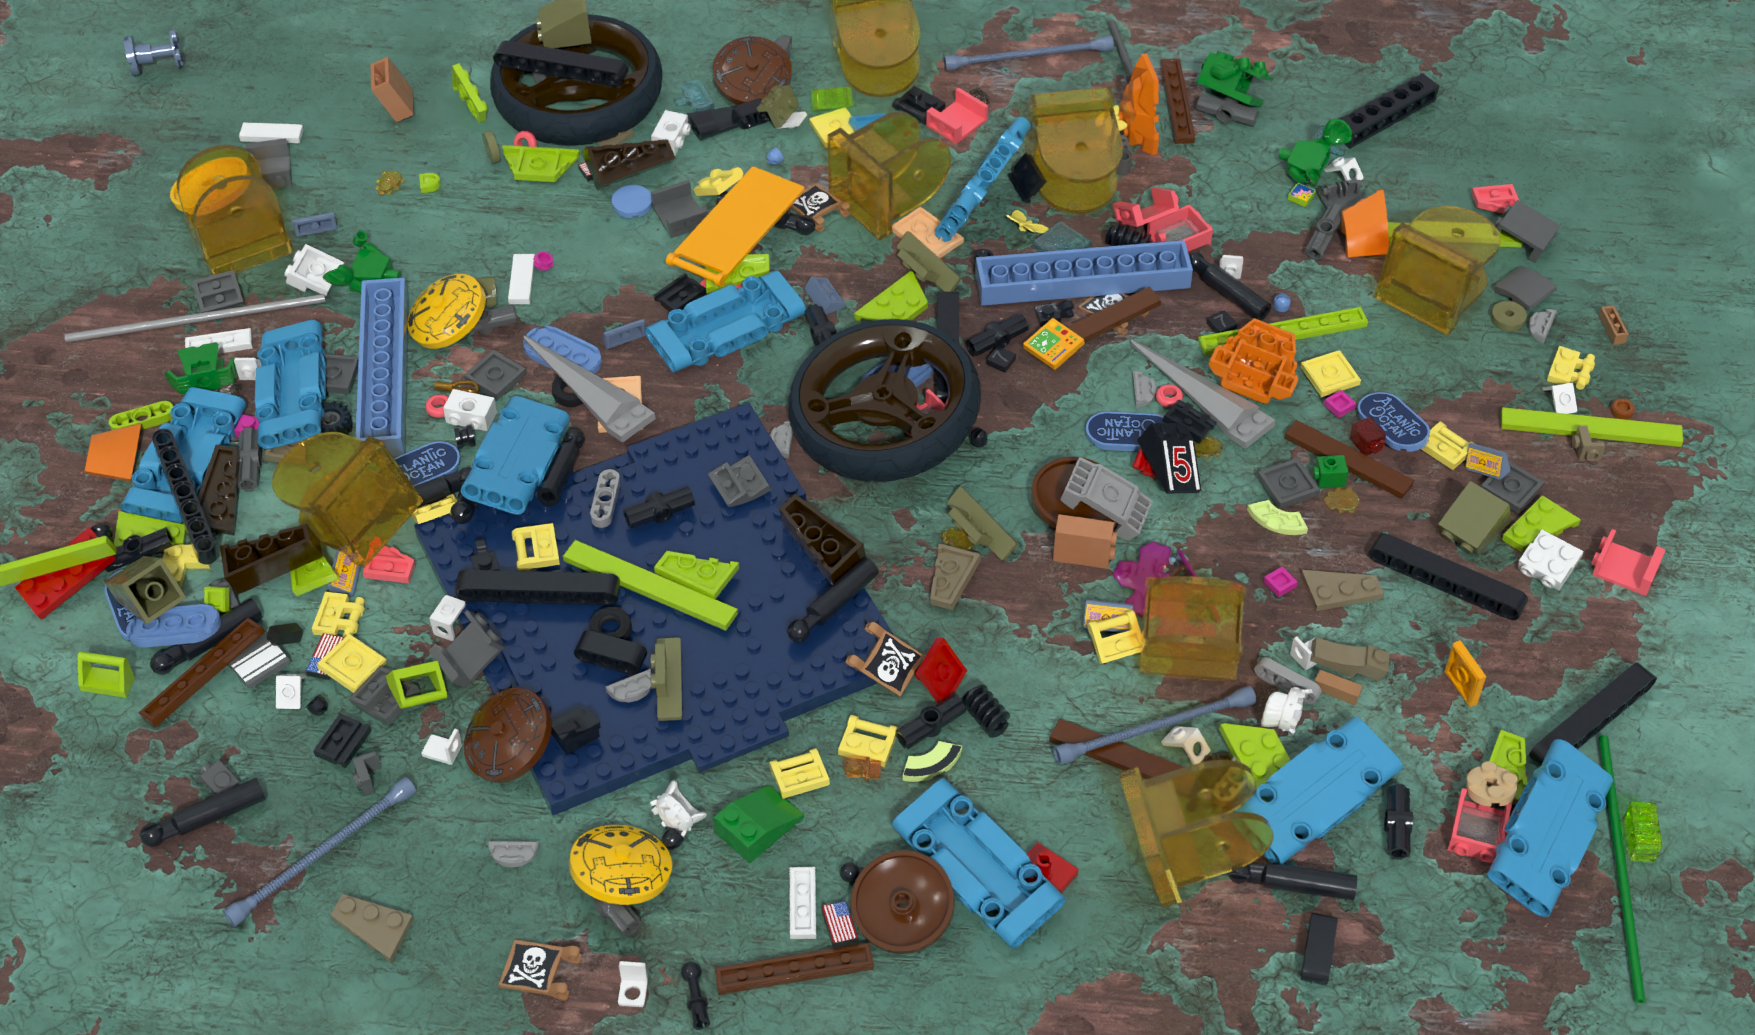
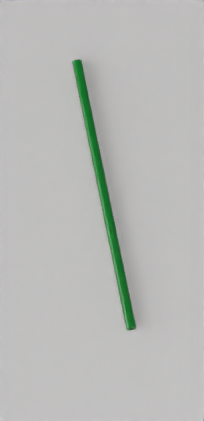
M1602 735L1598 738L1602 768L1613 778V783L1606 797L1634 1000L1636 1004H1643L1646 1000L1609 738L1606 735Z

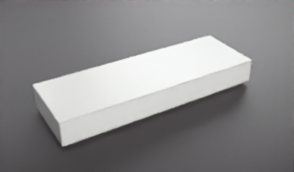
M243 123L239 138L240 141L261 142L286 138L287 143H300L304 129L303 125Z
M535 254L513 255L508 295L509 304H530L535 267L533 258Z
M250 328L185 338V348L192 346L200 347L202 344L217 342L219 344L218 354L253 349Z
M790 867V939H816L815 867Z

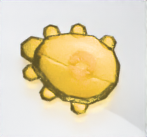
M395 170L382 171L381 178L376 180L379 185H376L375 189L378 190L379 195H384L386 192L389 195L393 189H399L398 185L404 182V178Z
M1213 436L1204 439L1200 444L1195 443L1197 458L1201 455L1206 459L1210 456L1215 455L1219 457L1221 455L1220 452L1223 449V444Z
M1351 487L1347 488V490L1336 488L1335 493L1329 491V496L1324 499V502L1330 505L1329 508L1331 510L1337 508L1339 513L1344 511L1354 513L1360 501L1358 495L1353 492Z
M950 527L949 531L941 533L942 538H944L943 543H949L951 547L969 550L975 545L967 538L968 534L965 530H960L959 528L955 530Z

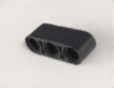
M587 630L583 632L573 653L577 659L585 663L629 675H636L639 673L648 652L640 644Z
M1311 913L1300 980L1327 986L1336 936L1337 917Z

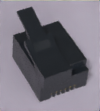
M577 707L552 721L551 735L566 755L599 738V728L601 726L592 711L586 713L583 708Z

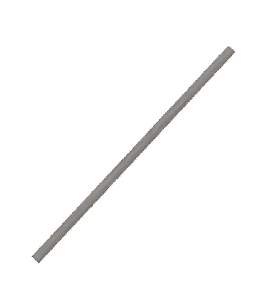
M324 294L75 332L65 334L64 336L67 343L324 303L326 299Z

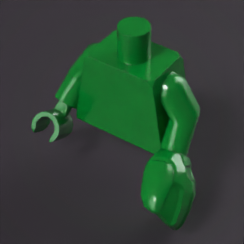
M1329 120L1323 129L1321 138L1307 141L1299 140L1293 150L1282 147L1279 159L1287 161V173L1296 184L1307 183L1315 187L1330 159V145H1341L1352 140V130L1344 120Z
M359 230L357 236L353 238V244L357 247L363 246L364 249H359L351 268L340 264L336 269L325 273L322 278L331 285L349 286L351 292L361 294L362 281L401 278V271L393 270L391 259L378 250L371 242L368 243L366 241L368 238L366 232Z

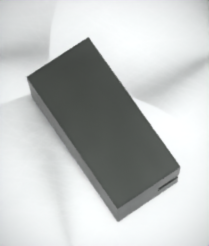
M297 623L269 626L266 638L273 646L298 643L301 641L303 629Z

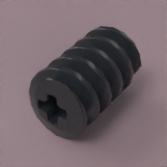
M1122 221L1112 225L1105 237V243H1111L1112 246L1152 243L1151 234L1143 238L1144 231H1140L1136 235L1137 228L1134 227L1129 231V224L1121 228Z
M985 684L972 688L962 696L961 699L966 710L970 711V715L975 718L976 722L981 725V728L987 732L990 738L998 737L1005 732L1009 725L1007 721L1010 718V714L1008 711H1004L1002 704H998L997 698H993L992 692L987 691Z

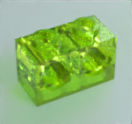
M851 86L810 90L812 110L853 106Z
M1630 801L1623 817L1629 860L1655 862L1663 846L1656 803Z

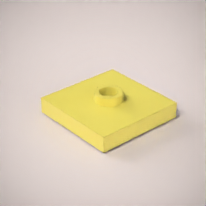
M846 107L809 118V124L825 148L862 137V134L857 135L848 123L849 118L852 116Z
M1340 350L1301 362L1300 368L1321 397L1360 385L1361 379Z
M348 634L318 662L317 668L354 693L379 666L383 667L386 664L387 659L351 634Z

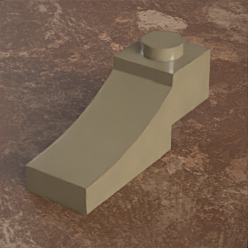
M1318 637L1312 641L1310 661L1352 678L1358 673L1379 681L1388 673L1389 652L1369 644L1366 647L1349 646Z

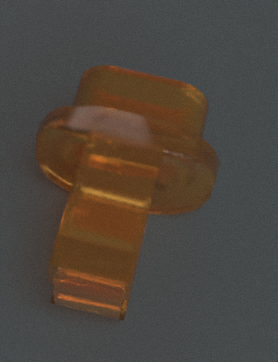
M867 756L864 759H844L843 770L848 777H865V781L869 782V778L880 779L881 761L870 760V757Z

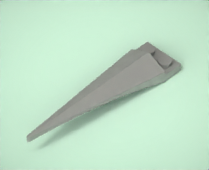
M524 335L525 342L570 387L605 430L623 443L656 419L655 413L641 404L638 398Z
M1130 339L1132 347L1178 385L1205 413L1211 416L1212 420L1217 422L1216 425L1230 440L1241 447L1248 448L1275 427V419L1260 411L1259 406Z

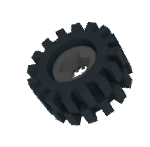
M330 402L328 406L327 403H323L325 414L321 419V433L315 438H318L320 442L324 439V443H328L329 440L332 443H336V439L342 441L343 436L347 438L349 436L348 432H352L353 424L350 412L341 403L335 405L334 402Z

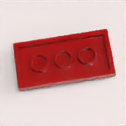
M88 527L66 546L95 539L98 536ZM112 555L26 579L15 586V589L33 612L42 620L114 562L116 558Z

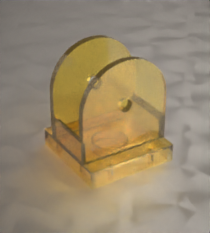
M829 0L830 34L834 47L836 46L846 81L856 91L871 97H890L908 89L915 82L920 70L918 52L920 27L912 0Z
M1112 87L1031 95L1028 116L1031 129L1026 135L1025 149L1026 153L1033 157L1047 181L1039 190V194L1049 205L1060 211L1071 214L1091 213L1103 208L1115 195L1118 183L1116 169L1122 159L1123 145L1114 112L1115 97Z
M896 111L889 113L851 134L845 132L841 127L827 134L829 192L840 201L849 203L850 208L847 210L851 213V216L879 241L892 234V221L921 206L937 192L950 168L951 153L948 146L937 138L919 140V124L907 112Z
M217 145L200 151L186 162L178 175L177 192L185 216L183 219L186 229L211 276L231 270L238 273L294 252L291 240L285 230L277 196L272 187L263 180L259 164L249 151L235 145ZM224 178V180H221L216 184L214 183L216 179Z
M1454 206L1433 207L1422 212L1409 225L1402 222L1393 231L1374 298L1449 335L1456 328L1459 317L1485 291L1487 275L1483 267L1495 256L1501 243L1499 231L1494 224L1482 215Z
M326 432L314 435L297 444L281 459L272 478L273 491L280 501L300 510V525L307 524L318 537L321 544L345 553L352 563L363 568L372 561L423 502V499L383 442L371 436L362 441L340 432ZM320 466L318 470L312 472L314 468Z
M1146 577L1139 674L1235 682L1237 679V664L1243 655L1241 635L1246 587L1235 582L1207 577Z
M1232 760L1207 761L1146 780L1142 779L1138 767L1119 772L1144 861L1162 908L1182 902L1178 890L1179 887L1244 867L1261 857L1272 844L1274 835L1267 819L1254 813L1234 812V810L1239 809L1251 798L1256 788V780L1252 770L1243 763Z

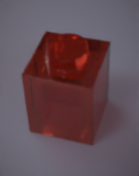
M1372 417L1352 424L1349 439L1362 454L1368 456L1372 453L1376 454L1383 449L1386 433Z

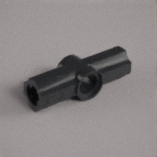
M814 304L805 310V317L810 326L811 336L815 345H820L823 341L836 334L834 323L832 321L829 322L822 306Z
M1017 314L1001 323L993 321L985 327L983 332L967 339L966 347L972 357L978 356L997 346L1004 348L1012 338L1028 331L1029 325L1022 314Z
M689 487L666 495L657 492L647 497L644 503L623 510V514L628 527L631 529L654 520L657 523H664L672 517L673 513L695 506V500Z
M165 527L143 537L138 535L129 536L124 540L122 546L116 548L117 554L114 555L116 560L106 567L105 570L109 573L131 564L143 556L152 557V554L172 547L174 539L169 529Z
M952 694L935 706L924 707L918 717L895 731L899 743L904 749H910L927 737L938 736L942 727L966 713L963 700L958 695Z
M1395 784L1388 786L1384 830L1387 831V855H1390L1393 859L1402 860L1409 857L1411 853L1410 834L1413 827V812L1410 811V789L1405 787L1404 784Z

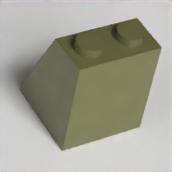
M555 0L538 9L539 17L536 18L539 42H543L544 47L560 48L591 43L585 0Z
M1470 481L1438 523L1440 535L1447 541L1452 542L1454 540L1459 543L1460 548L1469 554L1473 552L1479 556L1511 522L1510 505Z
M143 556L104 582L116 601L145 624H149L187 598L162 558Z

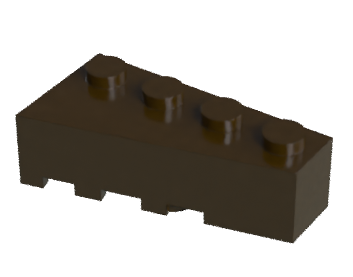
M668 139L598 147L589 146L581 151L597 190L669 164L675 159Z
M794 494L779 508L782 524L830 585L834 584L862 557H866L864 543L797 494Z
M307 524L280 530L277 535L273 536L268 534L260 535L259 539L249 542L247 539L240 540L234 546H229L228 544L220 545L224 578L238 595L323 557L320 540Z

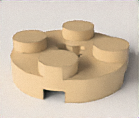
M1487 761L1468 773L1466 778L1467 794L1473 801L1484 806L1491 807L1492 803H1500V806H1505L1516 797L1518 778L1508 770Z

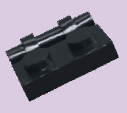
M1178 400L1176 405L1174 404L1164 415L1162 422L1184 423L1189 429L1193 440L1200 444L1209 434L1210 430L1214 429L1217 422L1212 420L1211 416L1204 412L1202 414L1194 409V405L1189 402L1184 403Z

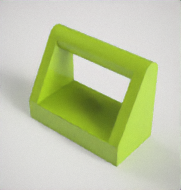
M82 651L78 653V686L81 691L127 698L135 680L127 658ZM90 662L119 666V671L92 667Z
M438 661L393 670L386 675L388 686L400 709L447 698V691ZM429 676L436 691L405 698L401 682Z

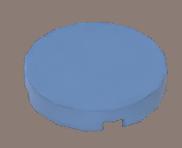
M639 185L621 187L612 196L613 210L619 216L625 218H633V216L637 215L638 217L644 216L652 208L651 193L648 189Z

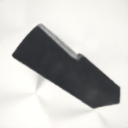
M761 98L740 105L686 114L688 115V123L691 125V129L700 141L738 127L749 129L769 122L771 119L767 111L758 112L757 110L761 103Z

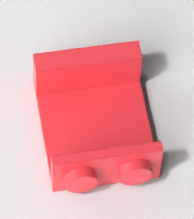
M957 88L955 102L945 110L939 112L933 107L927 110L926 126L957 144L988 121V105L962 89Z
M1153 187L1151 188L1154 204L1146 208L1140 209V205L1134 203L1115 202L1112 205L1117 223L1122 221L1124 225L1129 224L1130 226L1138 227L1179 210L1178 196L1174 190Z
M1612 529L1608 537L1603 536L1598 548L1602 550L1601 553L1596 552L1591 565L1595 566L1592 575L1647 596L1666 549L1657 546L1652 557L1613 543L1616 530Z

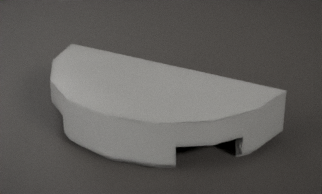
M1546 309L1545 312H1535L1531 316L1528 330L1535 340L1544 344L1557 310Z
M1133 371L1136 408L1145 407L1155 398L1156 384L1152 378L1144 376L1143 372Z
M785 421L783 425L777 428L774 427L770 433L780 453L787 459L790 456L794 434L790 421Z
M651 669L606 686V692L611 698L619 702L640 700L651 690Z
M489 841V850L493 859L500 865L511 868L520 867L531 862L540 848L539 841Z

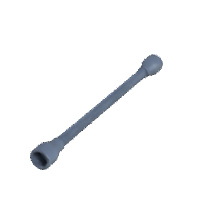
M1112 35L1102 36L1088 43L1035 48V50L1028 49L1018 52L1011 51L1001 54L977 55L974 57L954 54L945 55L943 61L945 71H952L962 66H968L969 63L976 64L986 61L993 62L1003 59H1017L1020 57H1034L1037 55L1042 56L1088 49L1101 52L1113 51L1114 41Z
M1246 686L1237 689L1230 696L1224 697V699L1128 728L1105 737L1103 736L1102 738L1100 737L1085 743H1064L1054 746V757L1058 765H1064L1072 762L1087 751L1095 750L1118 741L1149 733L1217 710L1232 707L1244 708L1254 705L1256 703V696L1252 687Z
M403 777L394 784L383 800L375 804L370 810H367L365 814L360 815L352 823H349L339 833L332 836L331 839L326 840V843L324 842L318 846V848L307 854L302 860H299L294 866H291L286 872H283V874L272 880L270 884L264 886L253 896H248L244 900L234 902L222 912L233 927L239 925L248 917L251 910L257 907L258 902L260 903L263 898L265 899L266 896L271 895L274 890L279 889L290 878L292 879L293 876L298 875V872L300 873L306 869V866L308 867L322 857V855H325L330 849L341 843L343 839L349 837L351 833L356 832V829L358 830L369 820L377 816V814H380L382 810L384 811L387 807H391L395 803L405 801L413 796L417 791L412 782L407 777Z

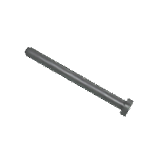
M1110 20L1108 25L1127 72L1126 81L1129 83L1134 68L1117 24L1114 20Z

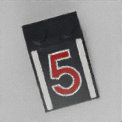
M1151 423L1137 441L1166 494L1199 493L1201 491L1195 443L1189 433V429L1184 423Z

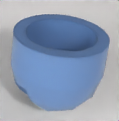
M774 147L767 153V160L771 165H777L784 161L783 155L777 147Z
M1284 293L1276 295L1273 308L1278 312L1288 311L1291 304L1290 297Z

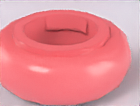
M521 131L514 138V146H523L522 139L525 138L529 143V147H537L535 136L528 131Z
M1163 385L1156 392V400L1160 405L1171 408L1174 404L1176 405L1178 400H1183V393L1177 386ZM1167 394H1168V395H1173L1174 397L1168 398V397H1166V396H1164V395H1167Z
M435 395L429 398L425 406L427 413L435 418L445 417L443 407L449 397ZM436 405H444L440 408H435Z

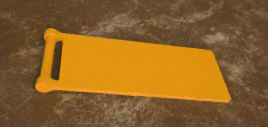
M751 167L678 248L667 255L665 263L671 267L677 266L714 282L716 286L722 287L727 277L805 191L804 186L757 167ZM681 256V257H683V258H686V259H688V260H691V261H693V262H695V263H698V264H700V265H703V266H705V267H707V268H710V269H712V270H714V271H717V272H719V273H718V274H715V273H713V272H711V271H708V270L703 269V268H701V267H699V266H696V265L691 264V263H689V262H687V261H684V260L680 259L679 257Z

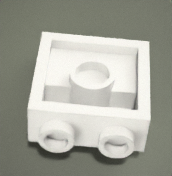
M305 244L302 251L298 250L293 259L295 263L293 266L289 264L284 276L287 277L286 283L305 292L309 288L327 296L332 285L323 280V275L345 262Z
M1541 530L1534 542L1530 543L1520 558L1518 569L1525 576L1534 577L1540 580L1546 587L1555 588L1560 591L1583 556L1584 551Z

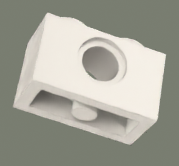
M665 110L651 135V140L668 139L675 156L678 150L683 147L684 138L686 135H689L691 125L688 123V115Z
M456 389L452 390L443 407L446 423L464 427L471 424L472 429L483 431L489 430L497 413L494 397Z

